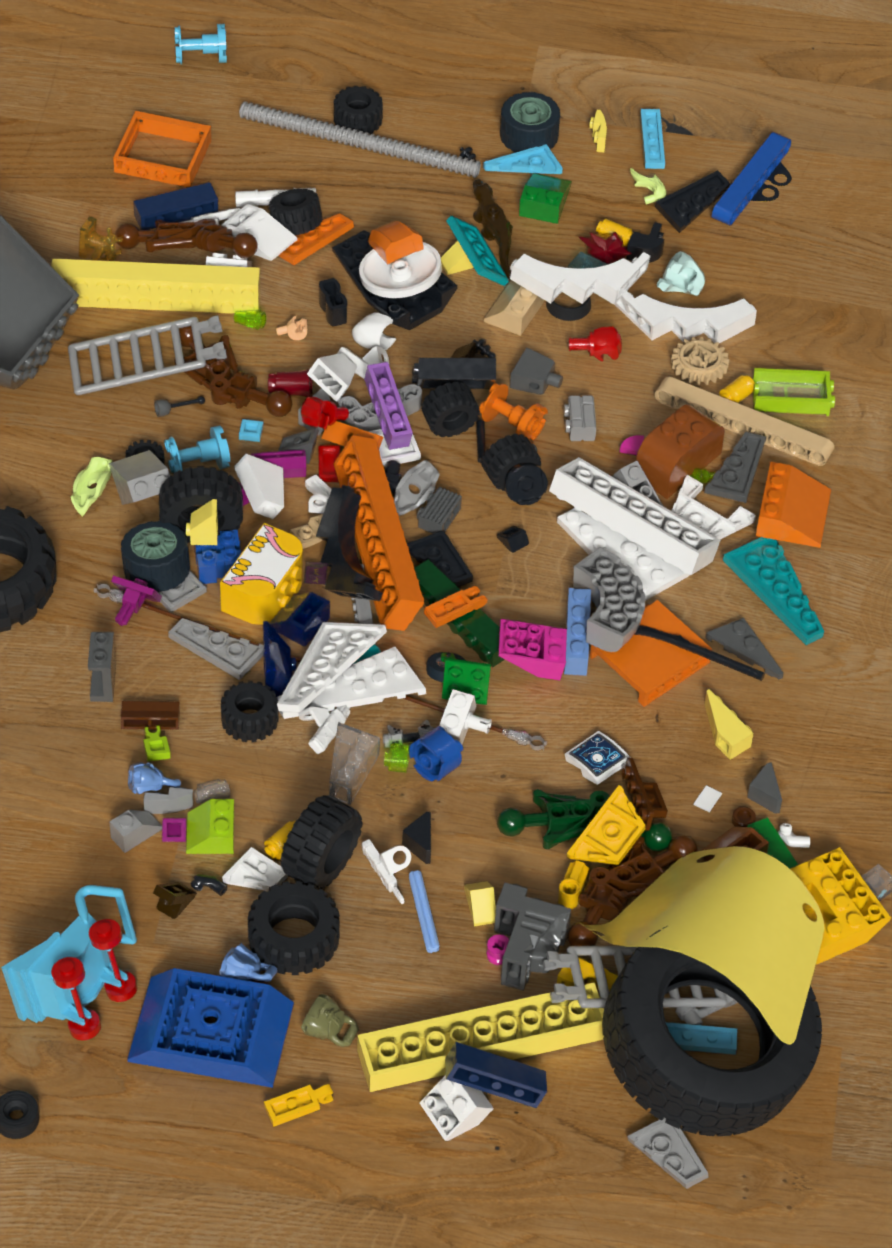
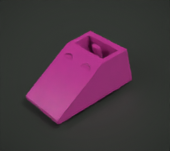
M500 619L498 656L537 677L560 681L566 665L567 629Z

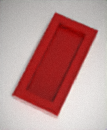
M340 445L319 446V477L325 483L339 482L334 463L340 455Z

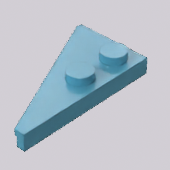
M547 144L488 160L483 164L485 171L562 174L563 170Z

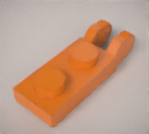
M472 586L425 607L424 614L435 628H438L473 610L480 609L486 605L488 600L484 595L477 597L480 589L477 586Z

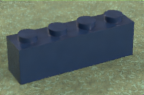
M210 182L133 201L134 216L141 230L156 228V220H162L167 223H179L191 220L195 216L218 212V197Z
M455 1042L445 1058L446 1080L533 1108L538 1107L547 1093L546 1071L459 1042Z

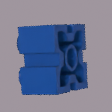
M237 529L220 531L217 545H194L198 578L202 584L217 583V578H224L241 555Z

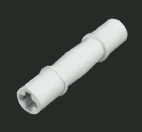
M300 188L316 192V188ZM255 189V191H235L236 208L244 207L247 204L256 207L269 206V202L274 196L287 190L258 191Z

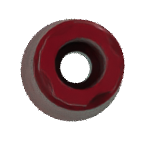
M310 369L269 373V394L274 391H284L289 395L312 397L313 379L307 375Z

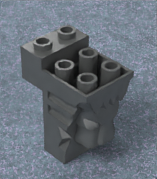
M504 883L496 905L494 932L510 936L503 956L501 985L524 991L531 972H549L544 971L543 960H547V951L559 953L560 945L564 946L570 926L571 909L560 904L555 905L538 898L527 897V888L521 887L518 884Z

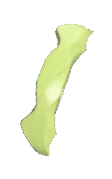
M92 457L88 467L77 475L73 484L71 500L75 509L82 517L91 504L102 495L107 482L110 480L111 470L109 463L113 462L112 459ZM93 483H97L95 488H89Z

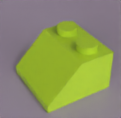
M210 799L187 813L186 854H234V799Z

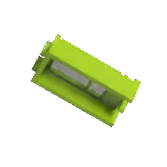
M754 368L753 409L756 411L826 414V416H829L830 409L835 406V395H831V392L834 390V380H830V371Z

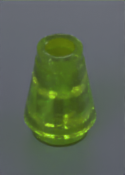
M260 309L236 311L234 322L255 330L263 329L266 324V313L261 312Z

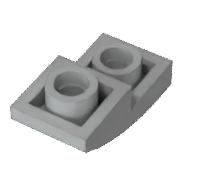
M170 787L168 795L158 792H145L144 811H148L150 814L179 812L193 807L194 804L193 789L183 787Z

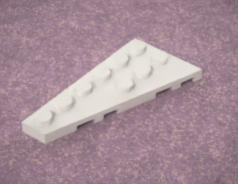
M392 647L351 665L303 710L313 706L332 711L335 710L334 707L347 705V708L382 702L384 698L388 697L406 698V694L418 692V695L426 694V688L398 649ZM279 711L284 719L298 717L300 713Z

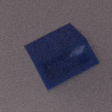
M313 592L295 595L268 624V628L305 647L316 635L321 624L330 619V601Z

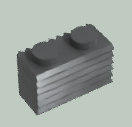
M441 487L435 493H430L425 508L421 507L417 513V519L419 520L418 528L433 534L447 531V528H449V525H451L461 510L462 496Z

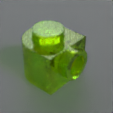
M401 743L390 744L389 753L385 752L384 766H388V771L407 773L409 745Z

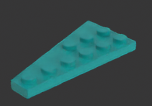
M760 537L724 554L723 561L805 645L823 637L824 629L816 613L811 610L807 595L803 594L801 590L802 585L790 561L786 560L783 554L784 550L777 540Z

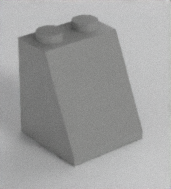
M150 450L109 463L122 505L158 495L162 484L170 476L168 468Z

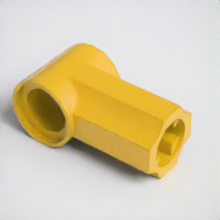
M577 860L570 862L565 877L559 885L558 904L570 909L578 906L579 895L590 871V868L584 862Z

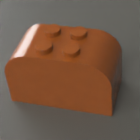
M686 404L651 431L642 442L636 461L640 464L654 491L668 499L683 486L687 475L693 478L722 453L724 427L693 406Z

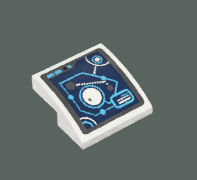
M597 731L565 753L566 761L581 769L582 776L597 785L626 765L627 758H631L617 743L600 731Z

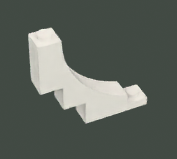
M643 252L638 258L635 257L632 262L623 258L605 266L574 269L550 265L523 254L511 264L510 279L550 304L561 292L581 304L593 292L610 303L615 304L647 270L650 255Z
M626 291L614 304L651 340L672 331L683 342L684 339L689 341L692 337L704 333L714 343H721L754 326L757 313L755 307L744 298L719 307L684 308L662 303L644 294L634 298L630 292Z

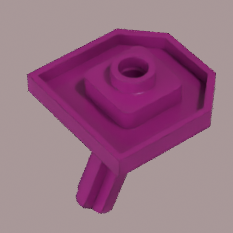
M114 575L111 582L119 589L125 591L122 598L123 605L115 618V622L120 626L128 624L133 613L139 612L145 599L160 602L162 598L156 590L147 586L148 583L135 578L134 581Z

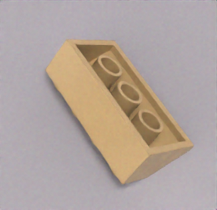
M511 280L484 318V322L521 336L545 300Z

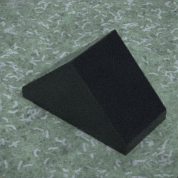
M425 812L405 828L402 833V845L425 864H430L431 812Z

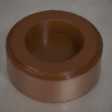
M738 807L733 812L732 824L735 827H747V825L755 822V812L748 807Z

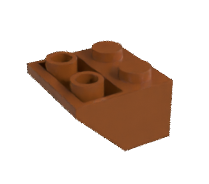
M732 827L700 851L737 846L756 849L767 854L769 842L751 827ZM715 855L704 856L707 861L715 857Z

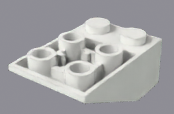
M250 204L245 205L221 224L227 227V229H232L234 237L240 233H250L253 235L258 243L257 252L254 255L270 261L297 241V237L264 209Z

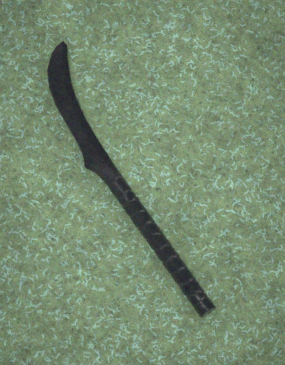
M641 625L634 634L665 641L760 681L764 679V672L691 643L680 635L668 634Z

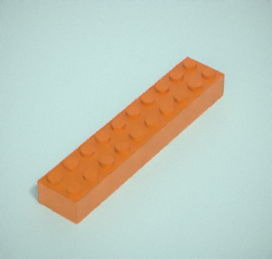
M352 435L336 459L334 467L340 488L342 485L349 486L354 489V493L361 496L355 523V539L366 574L373 579L372 584L376 586L375 589L383 593L380 601H374L380 625H385L386 629L405 631L417 612L423 607L424 597L420 590L419 580L414 570L409 547L404 537V531L401 527L399 514L395 507L394 498L391 494L389 481L385 474L376 441L372 438Z

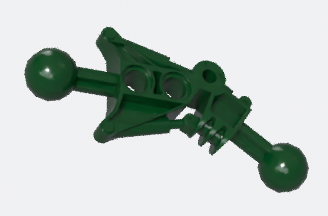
M536 789L533 792V802L541 808L542 813L523 814L519 809L509 807L499 813L497 827L504 835L514 837L519 835L525 827L546 826L547 832L543 837L542 846L544 849H550L561 842L579 837L610 796L604 791H594L590 795V799H582L572 795L545 793L542 790ZM663 822L651 823L650 830L644 831L641 834L646 846L653 851L667 849L670 841L673 839L670 827Z

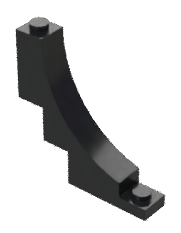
M342 485L341 488L332 487L316 537L327 541L320 563L331 567L324 589L342 597L380 601L383 593L375 589L376 586L372 584L373 579L363 570L355 548V523L361 496L354 493V489L349 486Z

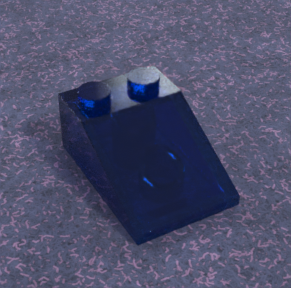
M263 621L265 685H268L271 691L274 690L276 697L283 694L293 676L292 671H296V657H291V648L270 623Z

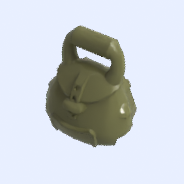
M320 994L316 998L301 1026L302 1031L306 1035L320 1038L321 1040H331L334 1044L341 1047L350 1046L359 1031L354 1019L346 1015L339 1008L337 1002L325 994ZM344 1023L350 1024L351 1026L345 1036L340 1040L337 1034L342 1029Z

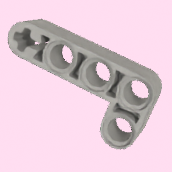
M410 384L398 389L407 416L421 409L422 389L420 386ZM345 396L339 400L338 407H346L349 411V416L345 421L339 420L341 423L365 431L381 429L372 402L361 406L351 396Z

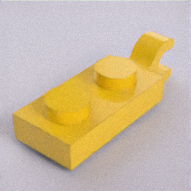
M330 1084L313 1090L311 1085H307L264 1101V1107L274 1127L320 1110L319 1103L326 1104L333 1101L331 1095L333 1091Z

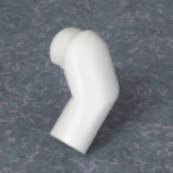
M783 823L780 825L778 834L788 846L810 847V836H796L792 832L790 824Z

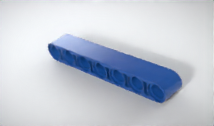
M775 132L770 134L716 203L712 211L713 219L729 226L734 223L790 149L791 139Z

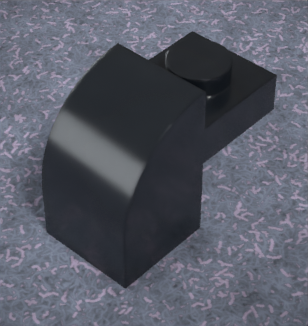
M654 222L649 235L633 231L627 251L632 254L627 255L626 259L632 261L635 257L638 258L645 252L650 255L649 263L658 260L662 256L665 239L664 233L661 232L662 224Z

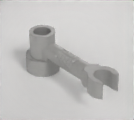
M725 994L727 1004L724 1007H702L700 1009L696 1007H678L675 1012L680 1020H684L686 1024L702 1025V1018L738 1002Z

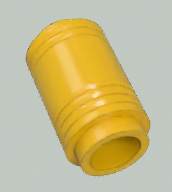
M604 219L603 222L600 221L596 228V232L600 235H609L616 232L619 236L623 237V244L628 247L633 234L632 229L608 219Z
M741 375L719 392V396L740 403L753 393L755 383L750 376Z
M295 821L286 823L264 842V850L270 858L281 859L284 843H286L287 836L294 827Z

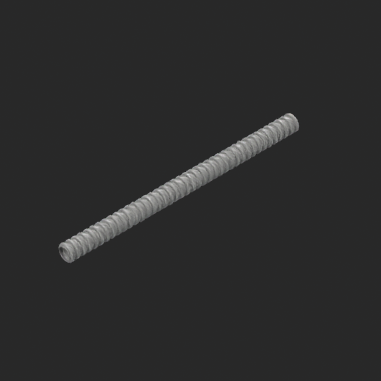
M247 101L241 104L239 110L240 118L244 119L246 117V120L251 119L254 122L257 120L258 123L263 122V124L269 123L270 126H280V128H286V130L292 129L293 132H303L305 135L309 133V136L315 135L317 138H326L328 141L332 139L333 142L338 141L340 144L344 142V145L350 144L352 147L355 145L356 148L361 147L363 150L367 148V151L373 150L375 153L379 151V154L384 153L387 156L390 154L391 157L396 156L399 159L402 157L403 160L408 159L410 162L414 160V163L420 162L422 165L425 163L426 166L431 165L434 168L437 166L438 169L443 168L445 171L449 169V172L455 171L457 174L461 172V175L467 174L469 177L472 175L473 178L479 175L481 163L478 160L474 162V159L469 160L466 157L463 159L462 156L457 157L454 154L451 156L450 153H439L438 150L434 152L431 148L428 150L427 147L422 148L419 145L416 147L415 144H404L403 141H393L391 138L387 140L384 136L381 138L380 135H369L368 132H358L356 129L352 131L351 128L346 129V127H340V125L334 126L333 123L329 125L328 122L323 123L321 120L317 122V119L311 120L309 117H300L298 114L294 116L293 113L288 114L286 111H277L274 108L271 110L270 107L265 108V106L260 107L258 104H248Z

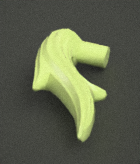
M630 168L631 176L636 181L635 187H645L653 191L652 195L644 197L646 205L666 197L665 186L656 175L653 178L645 177L638 174L633 168Z

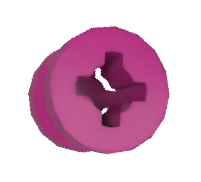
M494 935L488 940L486 956L490 963L502 965L503 956L509 942L506 936Z

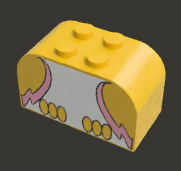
M264 523L220 582L221 611L256 625L267 624L275 620L282 610L289 606L294 593L297 594L302 585L303 547L300 540L290 533Z

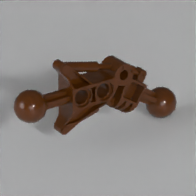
M214 219L181 223H167L162 220H156V230H139L133 224L127 223L121 225L115 232V240L121 248L132 249L139 242H146L147 252L195 247L209 252H218L228 247L232 248L234 253L243 259L252 257L258 248L256 238L250 233H240L234 237L232 229L217 225Z
M191 326L179 328L181 345L183 347H191L194 351L193 354L184 357V363L197 361ZM223 335L217 342L224 343V349L227 354L226 359L206 360L205 367L184 372L199 385H204L209 389L212 401L217 405L235 403L236 408L241 409L243 406L247 407L250 400L266 405L268 412L275 417L286 416L291 411L293 403L288 393L274 391L268 394L257 390V377L237 370L238 364L228 335ZM203 344V349L213 347L214 344L209 345L207 347H205V345Z
M640 836L619 865L610 864L608 868L596 867L591 870L590 881L584 890V894L579 895V905L587 908V914L583 922L574 923L569 928L567 935L569 944L571 946H595L598 935L582 924L597 925L600 918L605 920L616 918L622 912L628 898L638 897L665 872L662 868L676 862L681 857L697 852L698 848L695 841L689 836H676L670 841L667 851L652 858L644 848V838Z

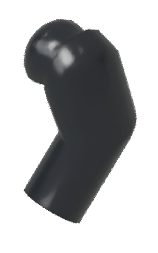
M197 874L191 882V887L197 891H201L203 886H207L220 896L225 894L228 888L211 875Z

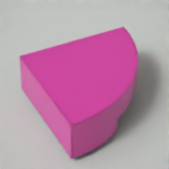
M636 435L624 440L620 446V453L637 455L644 441V436Z

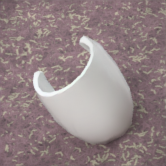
M376 312L367 315L353 327L352 336L354 341L367 349L378 346L387 350L393 345L396 338L386 336L382 332L386 326L393 323V319Z

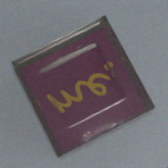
M306 562L304 583L326 585L328 566L320 562Z

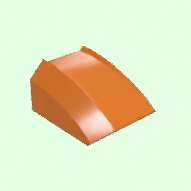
M393 221L372 230L368 240L372 248L387 265L424 249L422 236L412 227L399 221Z

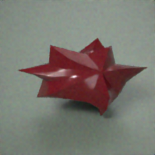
M589 232L590 237H579L588 246L586 253L604 265L614 263L623 258L625 259V256L632 254L624 246L623 237L619 236L616 232L609 235Z

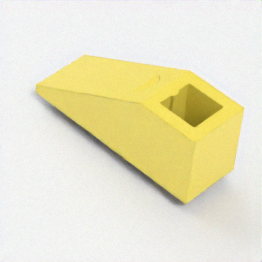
M708 689L704 705L714 742L731 760L751 747L753 732L748 725H745L737 717L733 710H730L723 703L719 696Z

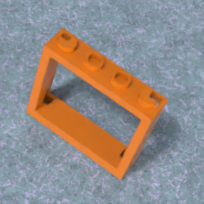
M135 111L113 157L114 172L189 188L212 141L211 126ZM139 132L199 144L187 170L127 157Z

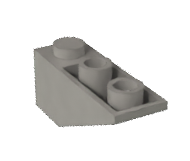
M638 461L619 469L612 476L663 506Z

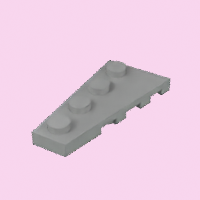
M183 618L168 632L170 639L238 680L267 653V646L259 644V646L250 644V640L244 638L238 640L229 637V634L226 632H214L209 630L208 626Z

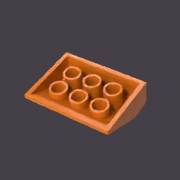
M770 462L756 536L820 548L831 489L792 465Z

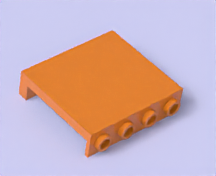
M656 600L652 604L645 606L640 623L641 626L650 627L672 635H680L685 640L712 651L708 644L660 601ZM633 635L616 652L604 651L591 645L590 650L591 659L596 656L601 657L639 692L638 702L643 707L710 663L709 659L678 646L642 635Z

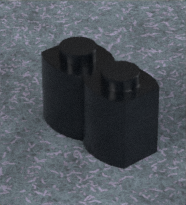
M334 278L320 281L319 305L326 312L327 322L332 327L347 324V299L341 293L339 282Z

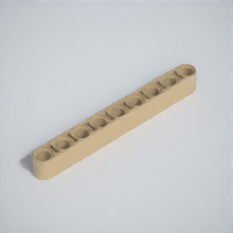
M673 377L664 378L655 392L656 400L666 406L678 410L683 405L689 404L723 426L724 429L742 436L745 432L766 436L765 445L818 466L826 464L835 448L833 442L825 437Z

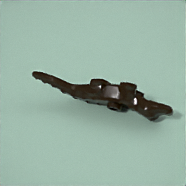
M480 179L474 180L473 193L475 199L479 201L480 207L474 212L473 219L478 223H482L484 227L481 231L482 236L488 241L495 240L498 244L501 268L507 278L511 280L508 255L511 247L513 226L507 221L503 209L494 201L492 188Z

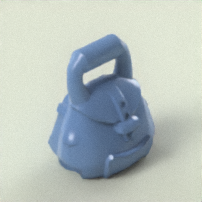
M135 763L130 766L128 771V787L134 794L158 791L162 789L163 785L173 788L181 786L179 779L164 777L161 770L154 767L152 763Z
M241 943L228 951L222 962L219 976L245 981L270 982L276 975L277 968L273 965L261 963L257 954L251 952ZM260 971H266L264 974H259Z

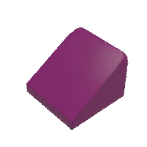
M163 818L162 842H186L187 819Z

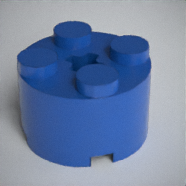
M437 726L410 745L409 756L410 759L414 757L416 762L414 767L423 778L428 781H440L460 766L463 746L458 740H454L443 727Z

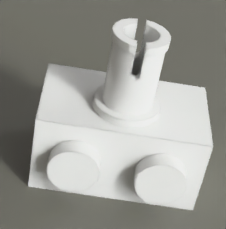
M452 690L439 726L443 727L454 740H458L463 744L469 728L488 734L490 731L488 728H491L492 720L473 715L476 709L474 695Z

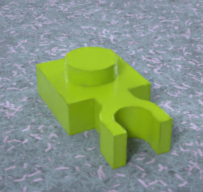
M156 726L155 733L149 732L148 727H145L146 739H143L147 761L170 759L167 737H161L160 726Z

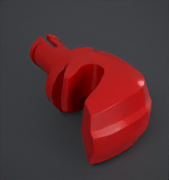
M601 327L595 329L594 332H590L588 338H569V351L588 350L590 356H594L602 362L604 361V354L610 356L612 360H616L622 350V339L615 327Z
M307 397L301 407L302 422L310 427H321L326 430L327 426L333 425L336 420L345 421L349 416V411L346 407H337L332 401H323L318 397Z

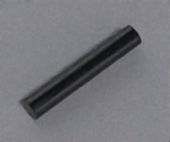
M479 420L476 422L478 462L482 463V457L486 452L485 422Z

